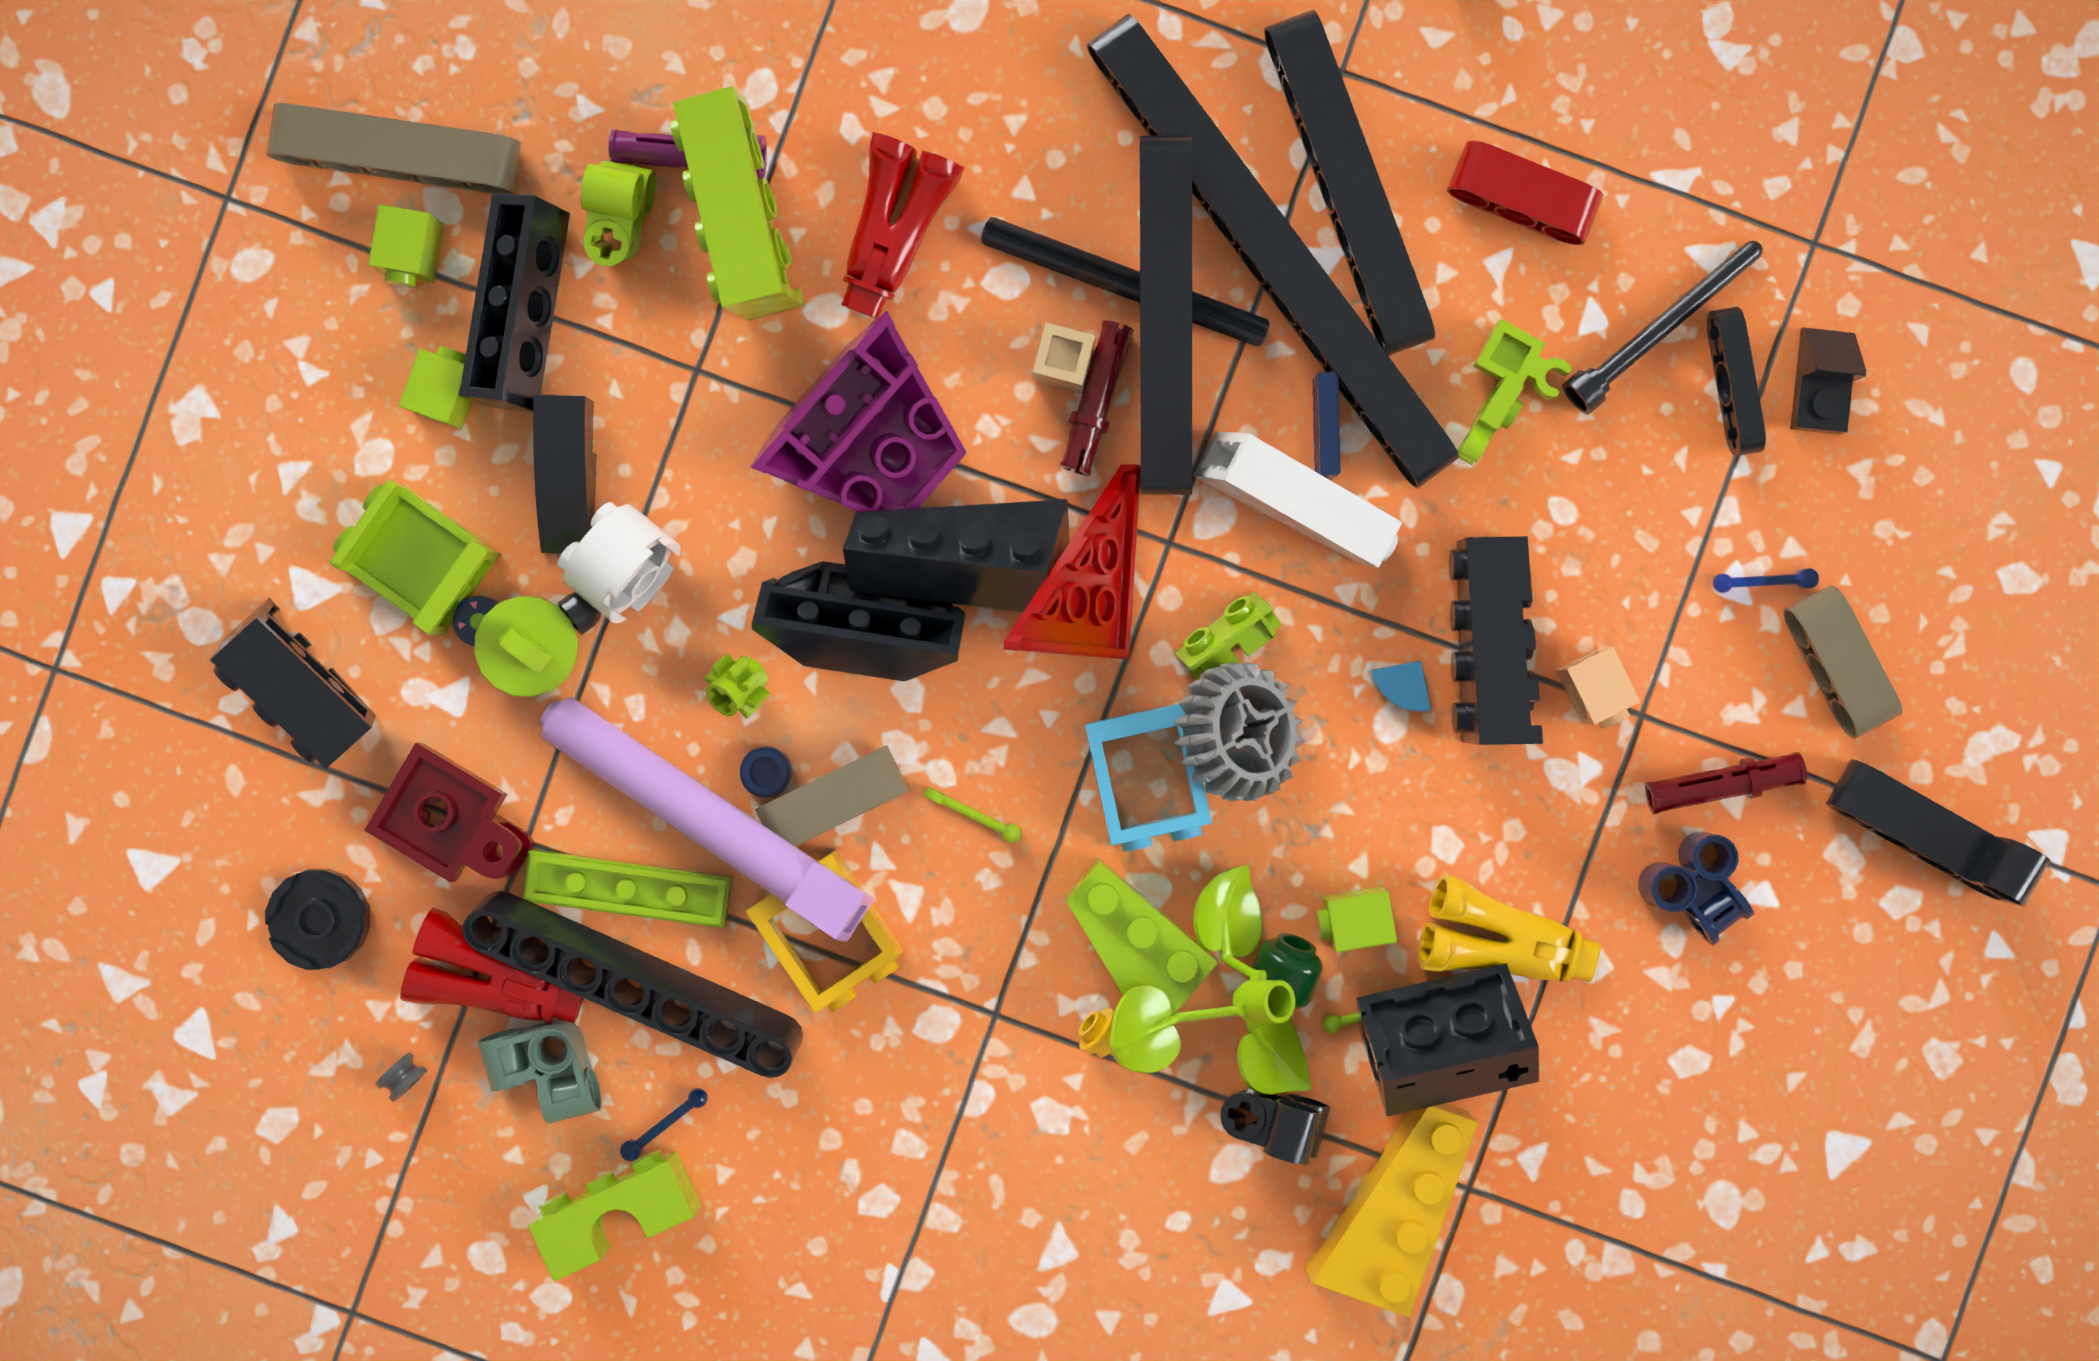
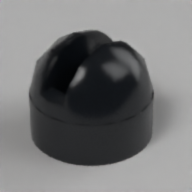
M576 592L568 594L557 602L558 606L571 619L574 628L581 635L593 628L601 618L602 613Z

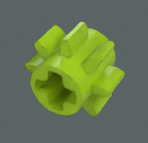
M727 653L711 667L712 671L704 677V680L710 684L706 688V697L709 703L717 712L725 716H733L740 711L742 716L747 719L763 705L762 701L770 695V692L764 688L768 682L764 668L755 659L748 656H742L737 661H734Z

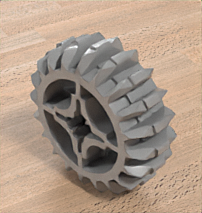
M1231 662L1206 670L1200 674V680H1195L1187 686L1190 696L1184 697V699L1178 702L1185 712V716H1180L1174 723L1183 729V737L1179 738L1175 744L1185 747L1187 752L1181 764L1195 767L1191 781L1205 783L1206 793L1221 795L1222 800L1238 801L1244 799V801H1253L1280 790V783L1293 778L1290 767L1301 761L1294 749L1305 742L1297 735L1296 727L1304 720L1294 717L1292 709L1298 701L1285 698L1287 683L1274 682V671L1259 670L1258 664H1236Z

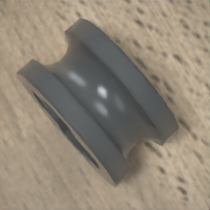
M411 1052L399 1059L375 1083L379 1089L387 1088L390 1091L388 1098L392 1102L403 1096L428 1071L424 1066L417 1067L414 1065V1055Z

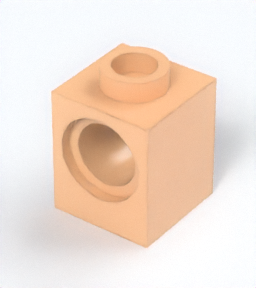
M1601 647L1556 669L1582 724L1595 725L1599 723L1602 729L1611 727L1629 718L1630 714L1627 709L1641 702L1614 647Z

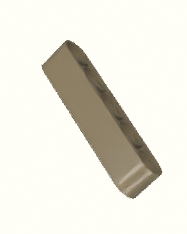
M275 103L266 155L281 162L300 166L491 194H514L521 142L493 133L289 103Z

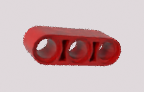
M1470 140L1464 146L1447 188V192L1459 201L1571 245H1584L1604 196L1599 189L1588 183L1491 144Z

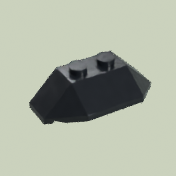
M822 561L792 571L778 580L772 578L763 581L751 625L753 631L803 666L905 682L958 660L966 613L958 606L954 607L950 603L851 592L849 590L845 564Z

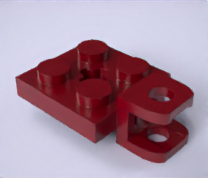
M417 742L414 744L364 830L449 882L457 881L465 866L492 879L514 876L519 872L529 855V850L534 845L532 838L522 828L500 815L495 816L508 795L506 792L426 744ZM442 800L446 804L447 819L432 825L428 822L431 813L425 809L428 802L438 803ZM499 845H501L503 848L502 857L500 856L498 851Z

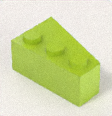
M1100 858L1093 863L1066 895L1067 904L1123 996L1126 992L1137 986H1154L1161 989L1167 995L1171 1004V1015H1173L1218 964L1217 959L1210 951L1204 950L1196 939Z

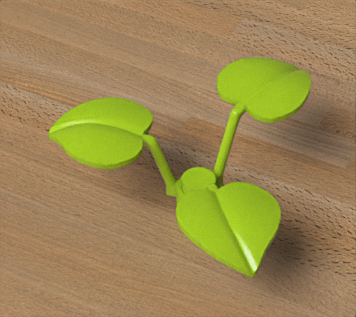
M1243 865L1230 868L1213 878L1199 895L1193 916L1194 931L1198 943L1204 950L1220 951V958L1223 963L1249 977L1250 980L1245 981L1235 990L1232 999L1233 1006L1180 1012L1171 1015L1170 1001L1161 989L1151 985L1132 988L1124 994L1115 1009L1110 1033L1111 1053L1116 1062L1129 1071L1138 1073L1161 1071L1168 1067L1180 1052L1181 1041L1174 1026L1175 1024L1227 1016H1240L1243 1020L1247 1021L1246 1027L1250 1032L1241 1039L1237 1050L1239 1071L1246 1085L1257 1093L1270 1095L1311 1090L1305 1054L1297 1031L1290 1019L1295 1009L1293 989L1285 981L1266 980L1267 974L1264 970H1255L1234 958L1245 957L1253 952L1260 942L1263 927L1261 908L1251 884L1249 866Z

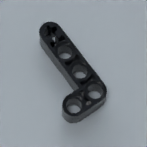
M1850 759L1825 803L1837 813L1952 878L2001 902L2025 906L2051 861L2044 854L2021 842L1995 836L1885 773L1858 760Z

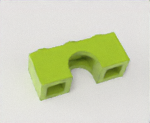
M659 1150L653 1151L632 1162L633 1171L616 1178L613 1171L605 1173L585 1184L587 1192L570 1199L566 1192L538 1206L541 1213L528 1225V1228L553 1282L600 1261L611 1248L602 1228L603 1215L608 1211L623 1210L632 1214L639 1221L647 1239L696 1215L702 1204L677 1151L662 1157Z

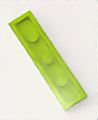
M533 849L529 850L523 899L534 903L724 928L727 921L733 876Z

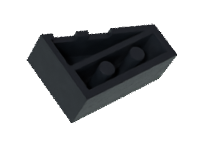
M269 597L224 638L210 658V661L216 666L213 671L218 679L233 691H237L240 688L255 702L252 705L254 711L265 723L272 727L279 725L293 738L291 744L301 757L311 763L317 760L327 769L372 728L376 715L334 668L327 670L306 650L312 644L302 633L299 632L293 637L273 617L280 608Z

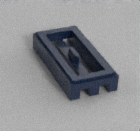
M1336 372L1317 373L1312 379L1314 471L1329 480H1333L1341 473L1339 384Z

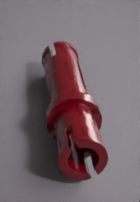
M1108 320L1102 322V330L1078 410L1071 412L1069 423L1073 426L1059 467L1066 471L1075 469V474L1091 475V467L1101 434H1106L1110 423L1106 420L1130 337L1134 332L1127 325H1123L1122 329L1118 328V322Z
M1799 752L1755 761L1754 758L1750 757L1741 759L1739 765L1655 782H1646L1645 793L1652 814H1658L1663 811L1743 795L1753 799L1761 797L1763 791L1797 784L1803 785L1806 784L1807 770L1804 759Z

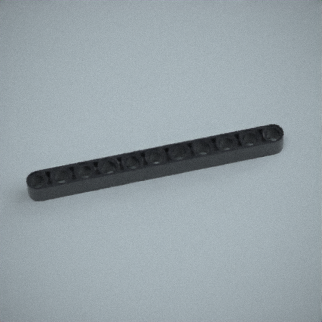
M1128 13L1087 44V49L1092 59L1149 136L1192 135V194L1324 371L1336 372V375H1338L1339 391L1405 479L1418 489L1459 459L1458 451L1448 435L1137 19Z

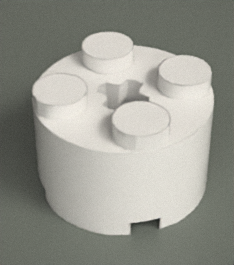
M608 502L594 514L591 520L592 528L580 543L574 542L563 551L557 565L564 570L565 584L612 623H621L627 620L620 614L630 606L638 612L663 587L674 569L667 562L670 554L674 552L679 556L681 547L678 542L634 506L626 504L617 507L612 502Z

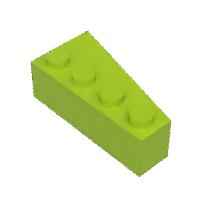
M729 86L672 102L676 119L670 122L671 133L677 149L685 153L689 170L683 171V182L690 201L697 202L701 221L695 222V232L701 250L704 253L709 252L713 272L707 274V281L714 302L721 303L722 308L748 321L805 306L801 288L791 289L785 269H788L789 265L793 264L788 243H784L777 228L773 229L771 220L776 219L778 212L774 194L765 178L758 179L756 170L763 169L765 163L746 97L735 87Z

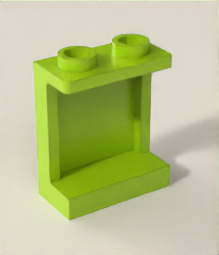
M388 480L384 485H377L368 494L362 506L365 510L364 514L354 527H347L336 539L333 550L336 553L330 560V564L338 570L349 572L414 618L412 623L428 635L443 636L453 623V615L458 605L472 596L501 553L404 484Z

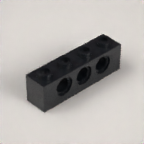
M492 193L459 396L497 409L533 412L534 395H541L570 213L537 196Z

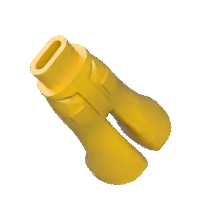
M1444 874L1437 881L1428 906L1430 916L1496 932L1505 936L1504 941L1492 940L1426 922L1421 932L1418 947V961L1422 970L1439 972L1455 969H1483L1507 963L1512 975L1548 981L1559 980L1566 983L1572 978L1587 982L1592 981L1600 956V943L1583 939L1581 932L1570 929L1555 920L1497 901L1453 875Z

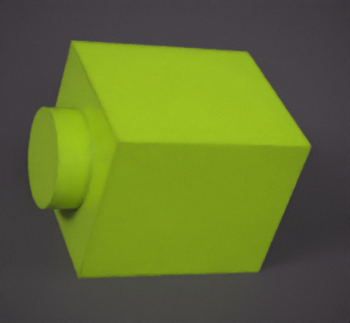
M378 204L368 265L384 274V281L393 285L416 288L417 280L434 283L444 223L428 212Z
M440 345L436 354L419 348L399 407L462 429L472 401L459 396L466 354Z
M1378 886L1321 896L1323 909L1316 910L1315 912L1321 941L1329 940L1330 947L1336 953L1397 942L1389 891Z

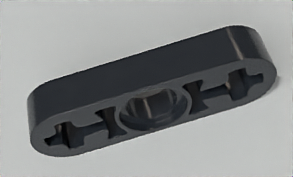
M1738 306L1710 311L1707 316V336L1728 448L1735 457L1762 452L1766 444V432L1744 314Z

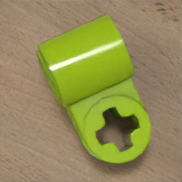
M606 160L601 161L600 165L591 163L587 165L582 179L580 202L582 209L587 211L585 235L583 238L584 249L587 256L594 263L601 266H614L632 258L638 252L641 245L644 215L650 213L656 190V174L654 170ZM612 231L613 238L621 241V247L613 251L612 243L604 241V234Z

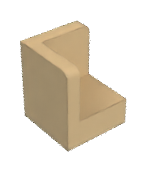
M1045 322L1032 371L1033 380L1082 394L1095 347V335Z

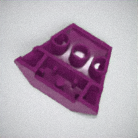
M885 311L843 348L781 419L750 467L830 499L857 512L919 508L967 452L938 400L933 396L920 373L915 359L902 341L888 311Z

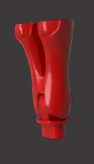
M873 132L869 147V178L865 202L848 255L846 271L848 276H844L843 281L849 285L841 305L877 319L881 315L886 299L894 300L895 295L892 293L897 291L905 279L928 226L942 203L958 184L965 167L940 155L922 150L905 206L896 223L891 225L898 200L918 151L901 140Z
M435 907L430 909L421 924L413 946L412 954L420 957L415 958L406 969L400 993L401 1001L420 1005H460L522 1020H543L544 1023L550 1024L553 1018L575 1024L583 997L476 951L464 939L463 925L445 911ZM422 957L486 974L491 979L469 976Z

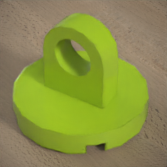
M516 596L500 601L484 615L475 633L474 655L481 673L495 688L513 696L535 697L553 691L568 678L577 660L578 638L571 619L557 604L540 596Z

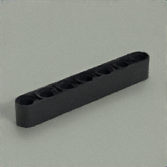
M1313 9L1265 27L1264 35L1271 60L1375 339L1388 356L1433 340L1435 338V329L1428 306L1320 17Z
M1192 135L1140 136L1141 495H1192Z
M494 891L488 894L463 922L462 932L464 939L476 951L760 1076L774 1078L786 1073L802 1044V1028L791 1016L512 893ZM487 916L495 919L499 923L500 927H497L494 924H492ZM534 937L543 940L548 948L539 945ZM581 958L589 960L595 968L585 965ZM627 978L638 982L642 989L631 985ZM673 999L681 1000L689 1009L681 1008ZM720 1020L729 1021L736 1029L727 1028ZM767 1041L778 1043L784 1050L774 1049Z

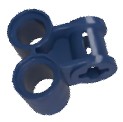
M1694 832L1686 836L1678 850L1680 867L1665 862H1655L1641 872L1638 880V890L1648 904L1669 912L1683 911L1695 930L1712 946L1720 941L1718 935L1739 919H1749L1755 915L1747 899L1727 879L1736 870L1738 865V851L1733 842L1717 834ZM1712 843L1717 850V859L1711 867L1704 869L1699 862V853L1706 844ZM1672 874L1677 881L1676 891L1670 898L1662 900L1658 893L1659 881L1665 875Z

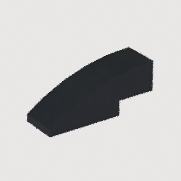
M534 395V479L541 553L562 554L570 544L574 542L580 543L592 528L591 520L595 514L597 454L592 452L594 401L586 396Z

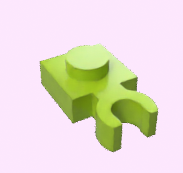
M1502 319L1496 322L1473 364V367L1498 381L1507 375L1523 385L1527 379L1532 382L1534 391L1540 397L1550 400L1556 398L1560 391L1547 384V372L1552 370L1562 376H1567L1573 369L1563 359L1551 358L1545 360L1539 357L1545 342Z
M1507 375L1496 382L1472 422V427L1457 448L1460 459L1470 465L1474 461L1478 462L1494 432L1500 426L1506 430L1510 427L1523 406V403L1517 400V397L1524 385Z

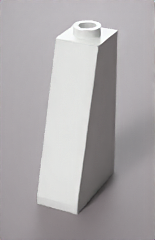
M1216 431L1193 474V477L1358 564L1379 568L1381 562L1387 560L1396 548L1398 542L1396 534L1402 524L1400 520L1249 433Z

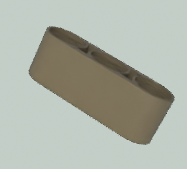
M1829 585L1783 610L1786 625L1837 722L1850 738L1856 739L1902 715V705L1895 689L1849 602L1837 587Z
M886 745L756 808L755 811L762 825L796 847L908 792L909 789Z

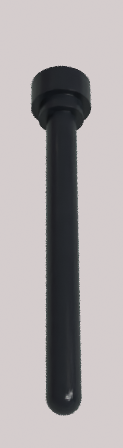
M1754 240L1745 243L1598 368H1589L1586 371L1578 370L1562 384L1563 391L1570 402L1586 415L1592 413L1606 401L1605 394L1610 391L1609 384L1757 261L1763 253L1762 245Z

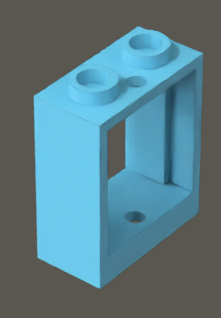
M1179 704L1085 724L1111 846L1121 844L1123 852L1150 847L1153 845L1151 837L1171 833L1173 841L1202 835L1201 826L1212 824L1204 784L1191 781L1195 767L1185 765L1195 812L1124 828L1120 827L1102 742L1174 726L1177 728L1178 737L1181 738L1183 737V729L1174 723L1180 716H1185V712ZM1181 746L1182 756L1184 759L1187 755L1186 748Z

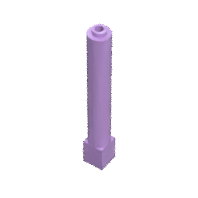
M568 697L561 702L556 700L544 711L540 720V725L543 727L541 732L543 740L783 901L785 906L834 939L843 942L849 940L874 902V897L826 865L819 863L573 697Z

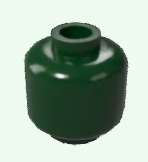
M1282 933L1277 938L1268 939L1263 942L1252 968L1264 970L1267 974L1266 980H1282L1287 982L1295 995V1009H1300L1309 1004L1322 973L1323 964L1319 956L1315 954L1317 949L1311 942L1297 935Z

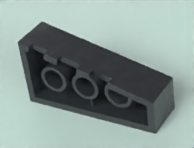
M1068 499L856 512L843 546L849 590L851 592L1024 612L1070 542Z
M1528 536L1466 537L1457 540V549L1450 550L1449 554L1450 579L1457 580L1458 600H1452L1450 605L1452 631H1458L1459 651H1453L1451 655L1453 682H1459L1460 702H1454L1452 706L1454 733H1460L1462 743L1476 745L1543 744L1542 725H1531L1530 712L1534 709L1535 702L1540 700L1539 681L1534 679L1531 670H1527L1526 661L1532 659L1533 652L1536 649L1535 628H1533L1531 619H1523V608H1530L1533 601Z

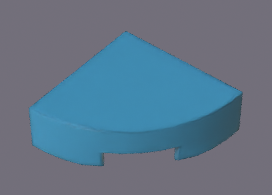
M1421 661L1369 670L1376 689L1394 705L1410 711H1431Z

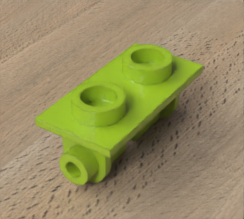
M1254 591L1249 596H1242L1231 602L1224 610V615L1208 627H1202L1193 631L1185 639L1183 646L1174 653L1190 669L1189 672L1193 678L1200 680V674L1208 669L1217 668L1221 664L1231 662L1240 663L1231 651V648L1237 643L1249 657L1269 640L1277 636L1275 630L1282 624L1272 612V606Z

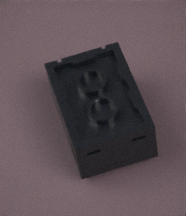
M1507 963L1356 998L1360 1035L1387 1117L1539 1082V1045Z

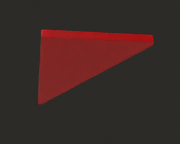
M1120 465L1004 640L1003 650L1129 659L1140 465Z

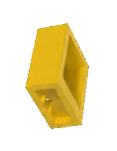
M837 850L818 861L862 889ZM770 894L746 911L814 1013H817L825 1006H828L832 1013L857 996L853 987L868 977L876 984L899 968L895 959L902 954L904 949L873 903L861 922L881 951L823 991H821L773 920L774 916L788 908L785 906V903Z

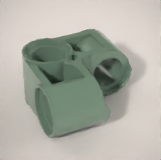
M556 1019L550 1024L541 1023L526 1028H513L478 1040L491 1091L510 1089L535 1079L540 1109L548 1124L601 1110L602 1100L599 1083L591 1067L584 1035L576 1024ZM547 1036H556L565 1042L567 1046V1055L565 1057L554 1056L548 1051L546 1047Z

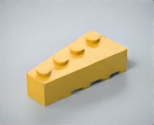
M1445 1103L1406 1113L1383 1148L1385 1151L1371 1172L1366 1173L1357 1187L1358 1192L1342 1215L1339 1214L1329 1230L1330 1234L1317 1253L1314 1252L1306 1264L1305 1269L1312 1284L1410 1318L1478 1125V1121L1467 1110Z

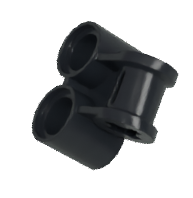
M1249 1088L1230 1096L1224 1102L1221 1108L1220 1120L1223 1128L1230 1136L1264 1147V1153L1279 1160L1306 1165L1309 1163L1310 1158L1318 1157L1330 1106L1299 1095L1286 1094V1097L1276 1094H1261ZM1250 1103V1112L1257 1115L1258 1119L1246 1124V1115L1239 1112V1108Z

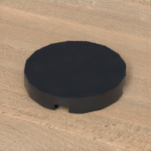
M329 868L308 869L286 878L273 891L265 910V925L268 924V931L271 936L269 940L273 949L286 962L305 970H320L334 967L351 959L363 946L370 928V906L362 889L347 875Z

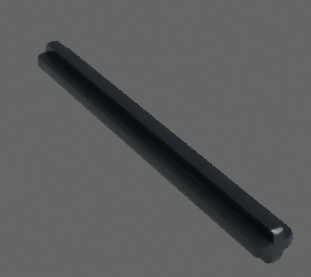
M989 217L985 223L981 235L984 245L1140 303V271L995 217ZM1192 291V323L1248 344L1261 346L1269 329L1270 322L1266 318Z

